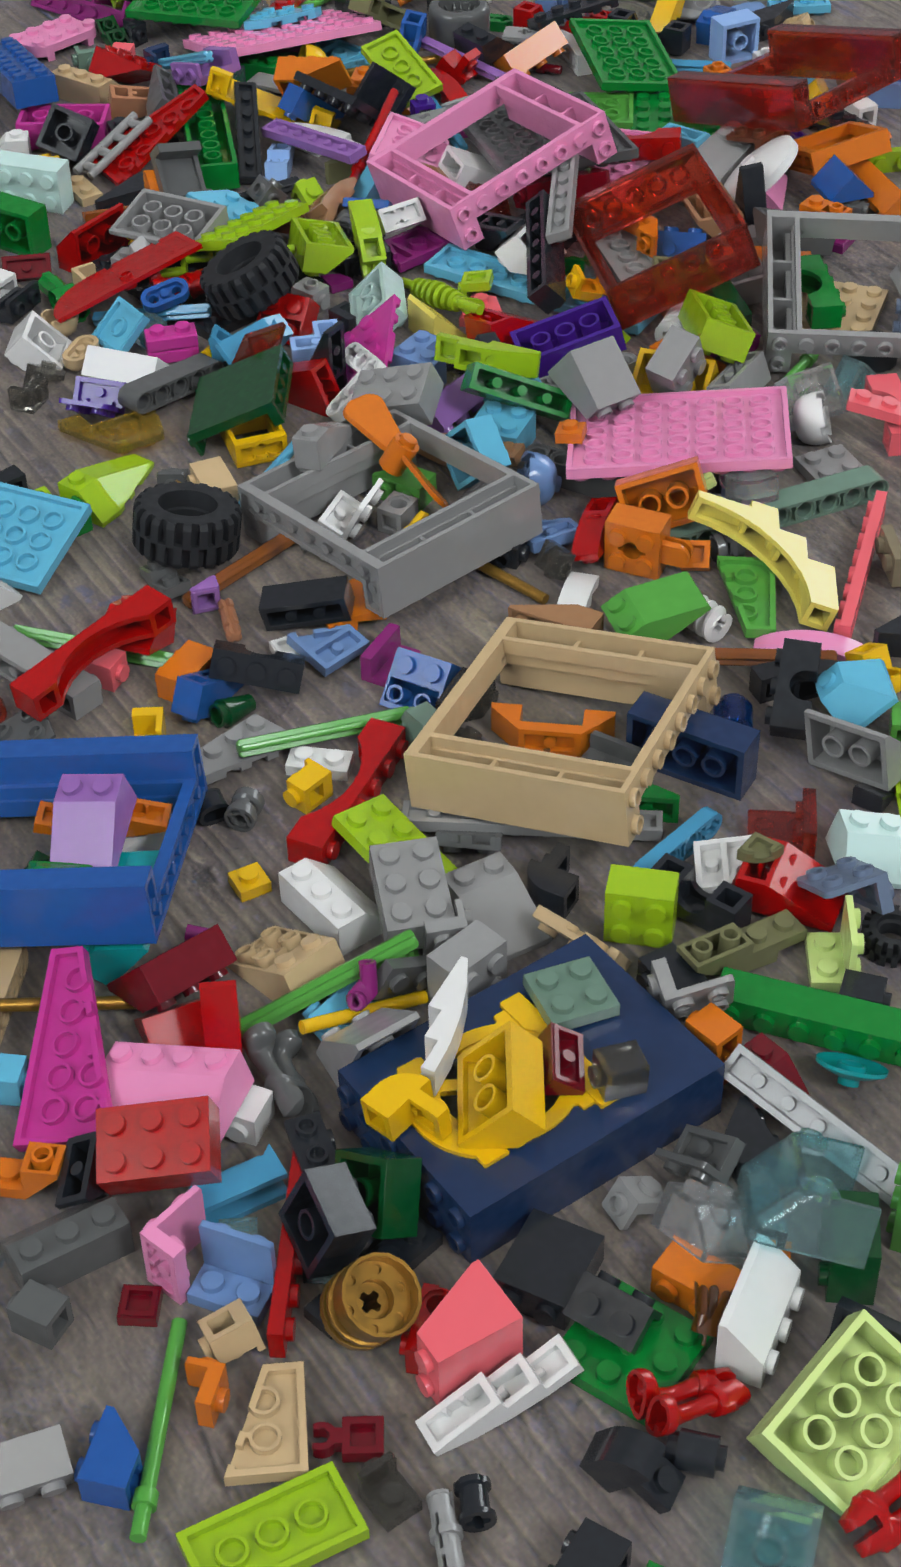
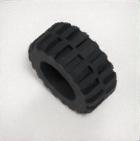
M260 230L258 233L252 232L248 236L238 238L237 241L231 242L226 248L216 253V256L208 261L207 267L203 268L202 275H200V285L219 316L233 321L235 319L242 320L245 317L255 316L260 311H265L267 307L272 304L274 305L282 296H285L289 292L288 290L294 286L295 280L298 279L299 265L280 234L271 230Z
M173 481L169 482V484H156L153 488L148 487L141 492L133 503L132 543L142 556L144 555L147 560L151 562L156 561L162 566L169 565L176 569L189 568V570H197L200 567L205 569L212 568L213 565L219 566L232 559L239 550L242 509L236 498H233L227 491L223 492L221 488L215 486L210 487L204 483L194 484L189 481L184 483Z

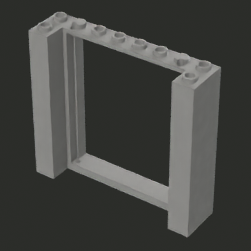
M767 210L762 245L763 352L769 372H789L792 353L901 358V333L802 329L800 238L901 242V215Z
M396 409L391 410L390 413L400 432L413 435L417 439L421 450L487 485L364 550L311 520V518L325 512L340 490L355 497L373 487L372 474L374 472L383 471L379 464V459L384 451L358 429L322 471L296 468L295 458L237 485L245 534L261 544L278 534H282L363 584L366 608L383 619L512 550L513 547L523 544L543 533L539 483ZM416 455L412 460L415 465H417Z

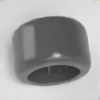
M433 0L429 5V37L455 49L453 31L467 22L490 33V6L486 0Z

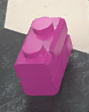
M178 321L175 325L170 326L155 324L148 329H144L147 356L158 357L165 363H173L199 353L198 336L194 322Z

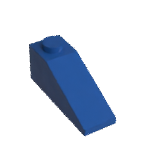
M715 5L703 10L696 21V43L709 46L711 17L734 12L736 8Z
M290 82L277 106L285 111L284 116L293 121H296L297 118L305 122L310 121L312 109L315 105L335 112V119L343 118L345 115L338 109Z
M210 669L177 676L171 712L182 715V720L198 723L201 719L210 717L209 707L214 704L215 700L232 697L245 684L209 678Z

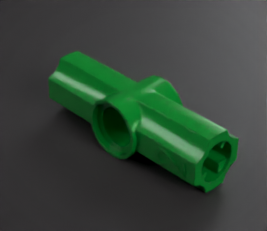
M50 271L42 273L41 278L38 280L39 289L48 297L53 309L60 297L74 286L72 282L65 284L57 275L52 274ZM90 308L79 313L78 323L86 321L87 316L91 313Z

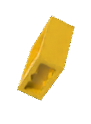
M268 414L220 432L237 468L274 461L288 446L287 434L282 425L275 426ZM267 429L269 432L241 439H235L234 437L235 435Z

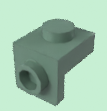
M74 46V54H71L73 66L90 72L89 67L95 48L80 50L78 46Z

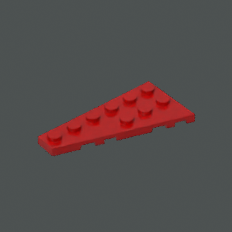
M194 84L149 115L153 123L116 157L101 174L115 186H118L140 172L151 160L150 152L156 144L167 143L209 99L206 92ZM130 128L123 134L127 135L133 128ZM114 141L108 149H113L119 142ZM99 155L92 163L97 164L103 156Z

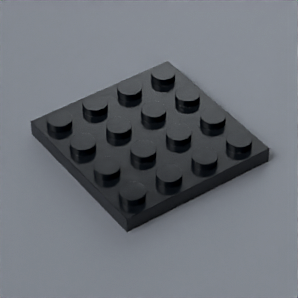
M300 71L296 72L293 79L301 83V88L309 93L314 91V96L324 102L327 99V103L336 109L341 107L340 111L346 116L352 118L353 115H356V120L364 124L370 122L369 125L371 127L374 126L380 113L378 110L353 95Z

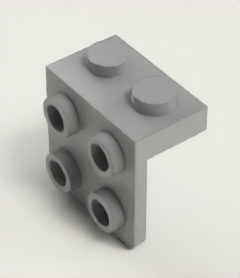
M663 957L651 961V974L647 975L649 985L647 992L682 1024L685 1023L692 1012L701 1010L711 1002L723 1011L733 1002L735 980L732 974L677 990L666 958Z

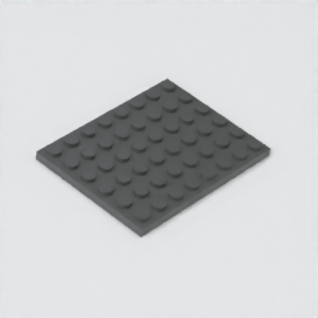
M583 91L568 93L599 108ZM504 104L463 130L498 174L552 141L510 120ZM606 115L617 153L599 165L579 155L578 171L585 170L587 167L594 165L598 167L608 166L611 162H630L634 158H639V148Z

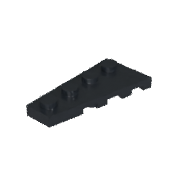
M568 0V3L565 5H555L548 12L534 14L533 18L527 20V25L529 29L540 31L553 21H556L557 25L564 24V19L583 18L582 13L593 12L596 14L602 12V7L604 6L615 8L619 6L618 0Z

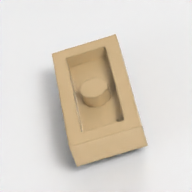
M83 175L71 177L74 200L82 207L95 204V200L103 196V193Z

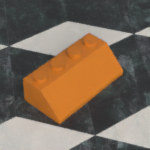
M867 159L848 166L874 192V197L866 199V203H870L872 211L876 213L879 210L877 214L901 215V190L872 162Z

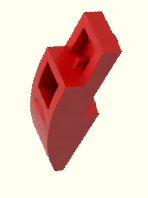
M617 497L592 498L587 504L575 533L571 561H582L584 564L597 562L604 554L605 521L616 503H619Z

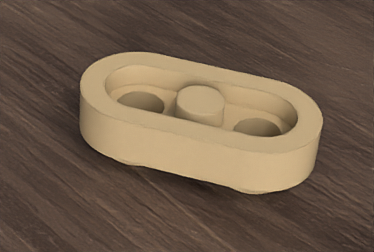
M94 335L77 337L62 354L64 367L71 371H81L87 346L100 347L99 339Z

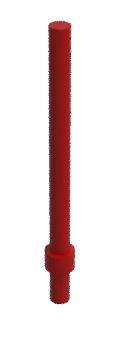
M392 88L366 140L367 155L360 158L351 167L352 172L349 177H355L357 181L367 166L366 161L368 160L369 153L399 94L397 89Z

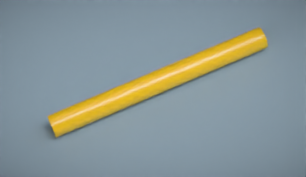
M425 990L416 991L369 1003L367 1007L358 1012L348 1008L300 1020L298 1028L300 1033L304 1035L351 1023L355 1016L366 1010L373 1013L380 1008L403 1010L428 1003V994Z

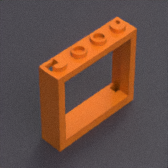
M848 121L794 139L798 144V153L788 169L815 176L833 155H836L845 165L849 166L891 152L890 138H892V135L888 128L855 121Z

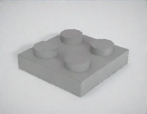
M842 444L832 445L828 448L795 456L793 466L807 481L863 466Z

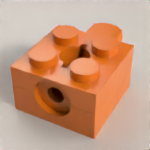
M616 503L605 521L604 568L657 580L666 565L684 568L693 555L694 549L689 540L670 536L671 514Z

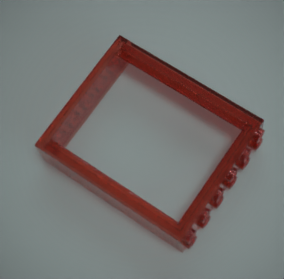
M694 143L575 199L572 237L591 275L596 279L603 296L607 297L622 330L684 302L689 288L703 293L761 265L747 223ZM697 193L722 233L617 283L595 242Z

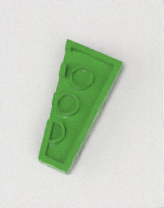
M717 556L718 570L745 638H757L776 632L775 574L758 557Z

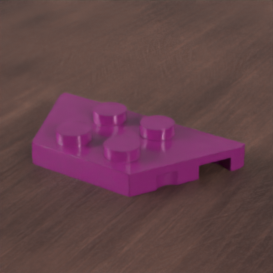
M416 226L385 240L391 250V260L401 273L424 264V262H427L448 243L453 244L431 231L428 227Z

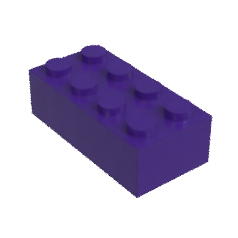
M606 296L509 332L513 345L541 351L539 378L548 376V371L569 351L610 336H614L621 351L627 349L621 325Z

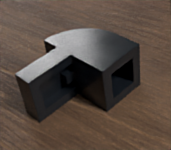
M558 842L550 854L546 853L541 862L531 859L527 867V891L536 908L540 904L566 919L579 900V876L569 872L570 846Z
M614 1426L596 1432L579 1465L607 1492L611 1493L630 1487L659 1514L671 1510L686 1478L680 1470L663 1456L667 1447L664 1443L644 1431L626 1426Z

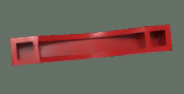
M145 585L12 681L9 686L16 707L41 722L64 705L66 694L72 682L94 660L122 645L154 638L174 624L176 616L171 598L149 585Z
M370 718L358 735L359 761L361 765L355 780L332 803L300 817L286 837L288 861L297 863L304 858H308L329 865L331 860L334 861L337 858L340 847L345 839L331 825L333 816L380 795L382 785L387 778L390 779L393 776L395 766L400 759H404L403 754L409 747L404 726Z

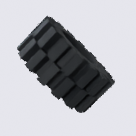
M894 905L895 911L884 915L871 910V913H866L862 922L861 933L864 934V956L869 954L868 960L871 962L878 959V965L882 967L885 966L886 962L890 963V968H897V963L901 964V939H891L882 935L892 933L901 936L900 905Z

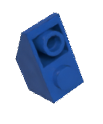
M106 1405L100 1421L95 1420L91 1427L89 1435L90 1446L86 1456H81L76 1464L74 1481L78 1483L82 1501L130 1511L134 1489L140 1485L143 1470L140 1451L113 1406Z

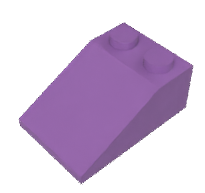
M62 774L53 802L50 862L92 865V867L118 866L137 796L124 774Z

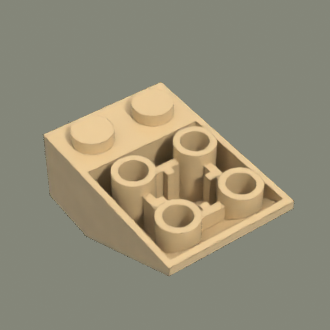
M272 926L262 931L261 937L251 944L238 948L235 951L237 961L227 967L270 1000L274 1001L345 963L336 939L333 937Z

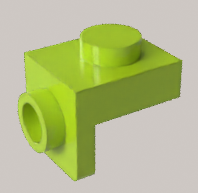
M315 177L303 178L294 184L290 196L292 199L299 198L301 202H308V205H311L324 191Z

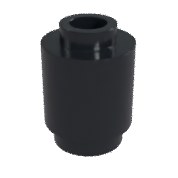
M681 1427L680 1431H675L673 1434L668 1435L664 1457L681 1472L714 1479L716 1471L724 1472L728 1446L720 1445V1435Z

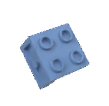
M202 1220L198 1228L204 1264L187 1292L188 1303L215 1312L240 1298L255 1325L259 1327L271 1306L276 1271L274 1243L261 1235H250L232 1229L224 1223Z

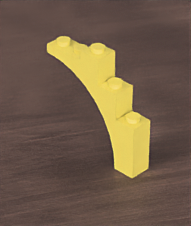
M698 490L688 510V519L706 525L730 537L757 556L779 578L790 594L797 611L799 624L827 632L839 611L835 567L808 559L806 537L780 529L778 508L753 500L748 506Z

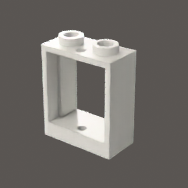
M419 197L376 211L382 237L385 235V240L412 229L427 220Z

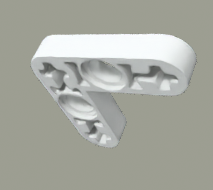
M353 342L345 348L346 364L357 373L330 402L326 409L327 416L334 422L342 423L346 420L343 416V410L347 403L351 401L360 371L387 367L378 357L358 342Z

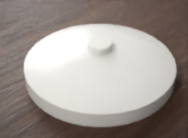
M782 135L770 140L746 156L731 173L723 186L735 201L739 167L762 162L765 192L768 191L793 163L798 153V144L789 135Z

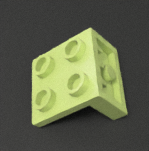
M845 895L840 932H807L804 942L809 987L839 993L846 969L861 972V961L858 954H864V934L857 931L861 926L860 908H854L853 895Z

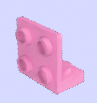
M197 1185L192 1186L186 1193L178 1195L164 1212L157 1218L149 1220L143 1230L139 1232L147 1280L154 1286H162L163 1292L179 1305H182L187 1300V1292L190 1288V1273L187 1268L186 1255L201 1242L198 1227L202 1220H206L202 1189Z

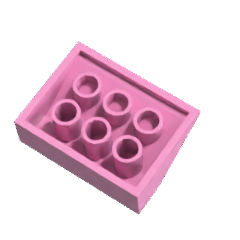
M115 1041L105 1058L113 1107L208 1095L219 1108L220 1143L255 1081L240 1049Z

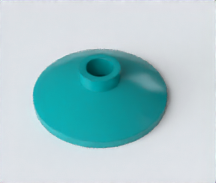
M820 1052L816 1054V1062L829 1072L837 1075V1083L843 1086L858 1088L860 1081L881 1080L887 1078L889 1070L883 1065L859 1056L839 1052Z

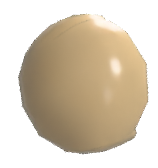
M46 309L40 314V317L66 337H69L77 329L79 314L62 323L57 322L54 318V309Z

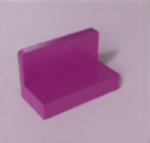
M389 623L360 656L361 680L385 687L398 647L421 654L420 650L401 645L399 625Z

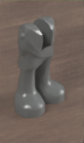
M269 1022L257 1023L245 1031L242 1036L243 1048L248 1058L265 1076L264 1088L273 1090L274 1100L283 1117L293 1118L317 1111L320 1112L316 1096L306 1085L305 1079L296 1071L292 1059L302 1048V1039L298 1031L287 1029L276 1035L273 1024Z

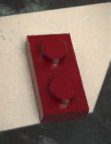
M50 253L1 257L2 269L16 273L17 282L39 280L42 273L48 271L52 273Z

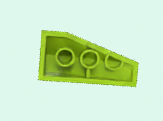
M133 453L77 469L58 482L59 495L68 499L76 495L84 503L90 504L92 523L104 528L123 513L125 503L128 499L132 500L135 495L134 490L138 485L143 484L154 468V462Z

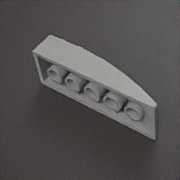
M730 120L696 149L682 166V168L688 169L691 173L690 179L683 187L721 181L724 185L742 160L755 151L754 143L726 140V135L733 132L734 128L744 126L745 124L739 120ZM676 193L665 200L684 206Z

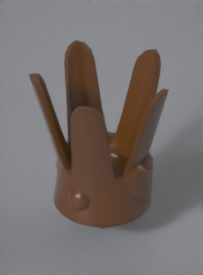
M694 1281L695 1316L690 1330L703 1334L702 1346H705L707 1335L717 1337L718 1325L732 1292L724 1291L718 1301L719 1289L716 1285H712L708 1291L705 1285H701L699 1288L698 1283Z

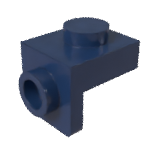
M164 42L143 49L144 58L149 63L154 62L158 64V59L170 57L169 45Z

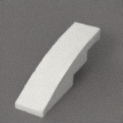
M463 956L457 961L428 1005L429 1030L425 1034L426 1060L421 1066V1075L431 1080L434 1096L437 1095L452 1067L463 1036L468 1010V958Z
M558 1333L527 1358L518 1353L488 1377L482 1372L478 1373L417 1419L415 1423L436 1456H440L516 1417L583 1372L584 1368Z

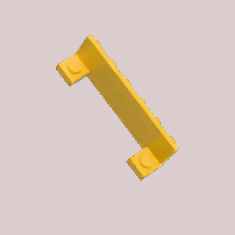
M212 66L209 71L205 92L212 95L216 100H225L234 106L233 86L234 81H237L233 79L234 73ZM256 88L258 116H266L272 120L278 118L288 122L322 125L335 129L341 124L340 120L335 119V112L317 105L312 109L310 121L305 122L299 118L293 121L284 116V110L277 107L281 97Z

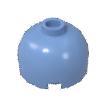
M525 451L520 461H525L524 467L517 469V473L539 483L541 506L545 505L551 500L554 492H559L562 478L557 476V468L548 456L538 452Z

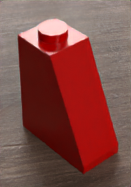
M321 358L293 362L288 403L329 417L326 414V409L330 402L338 395L340 389L327 359Z

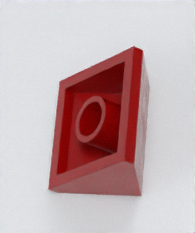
M200 998L167 1008L161 1012H155L134 1019L135 1026L143 1043L205 1047Z

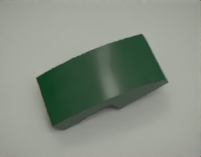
M114 15L95 20V28L106 45L112 46L114 42L130 43L124 28L119 27Z

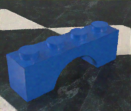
M407 9L401 21L400 33L418 54L422 38L426 36L427 13Z

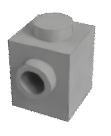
M306 276L291 288V294L309 297L319 304L320 310L318 315L330 307L329 285L317 279Z

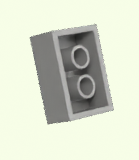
M432 362L361 370L351 400L365 394H375L384 400L389 411L396 409L425 425H432L444 382Z
M437 836L369 846V871L384 942L407 929H411L419 943L416 949H422L424 921L455 917Z

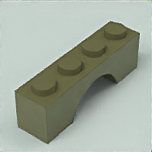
M350 0L348 9L360 15H365V17H373V20L381 21V25L391 30L397 29L399 32L401 21L406 12L405 9L389 4L385 0Z

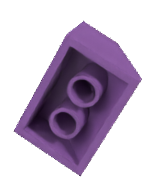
M463 374L442 389L432 425L427 426L440 433H448L454 429L452 425L454 422L459 425L470 417L469 410L472 413L479 410L485 403L483 401L485 398L460 390L464 378Z

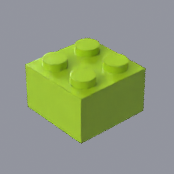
M611 864L605 890L603 941L661 948L673 942L677 918L679 872Z

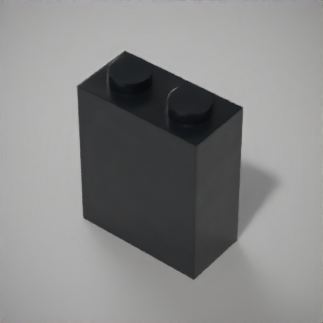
M533 1208L493 1278L520 1313L534 1318L542 1325L554 1326L565 1331L571 1318L562 1312L584 1271L586 1270L596 1275L604 1260L605 1236Z

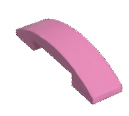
M787 630L755 638L753 648H783L784 638L822 643V650L837 651V661H846L844 653L863 644L851 638L829 632Z

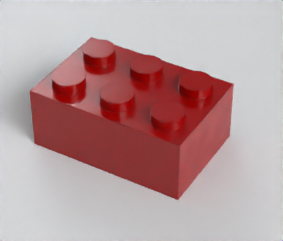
M208 1095L96 1109V1184L107 1194L118 1195L222 1183L220 1114L218 1106Z

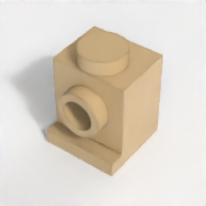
M240 1298L197 1321L204 1335L197 1341L205 1357L216 1358L221 1363H228L238 1359L255 1347L259 1352L266 1349L252 1317Z

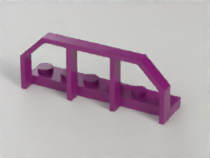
M31 0V6L61 15L69 14L81 21L87 18L94 19L95 21L96 19L114 15L120 28L123 27L122 19L126 17L125 9L131 3L124 1L123 9L119 10L105 6H112L110 0Z

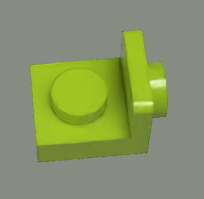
M493 270L464 272L461 282H458V291L462 292L465 297H470L473 292L484 293L490 291L494 280Z

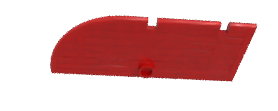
M174 231L159 239V243H152L110 265V269L104 268L75 284L57 301L53 311L54 318L57 322L62 323L123 290H131L138 285V282L202 249V244L178 231Z

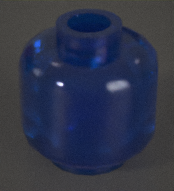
M737 693L726 694L720 698L718 705L713 706L714 715L753 728V706L743 695Z

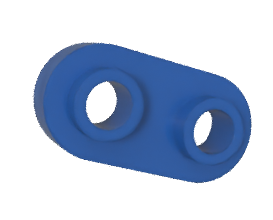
M174 277L145 289L141 294L142 307L149 313H159L185 302L190 295L188 283L183 278Z

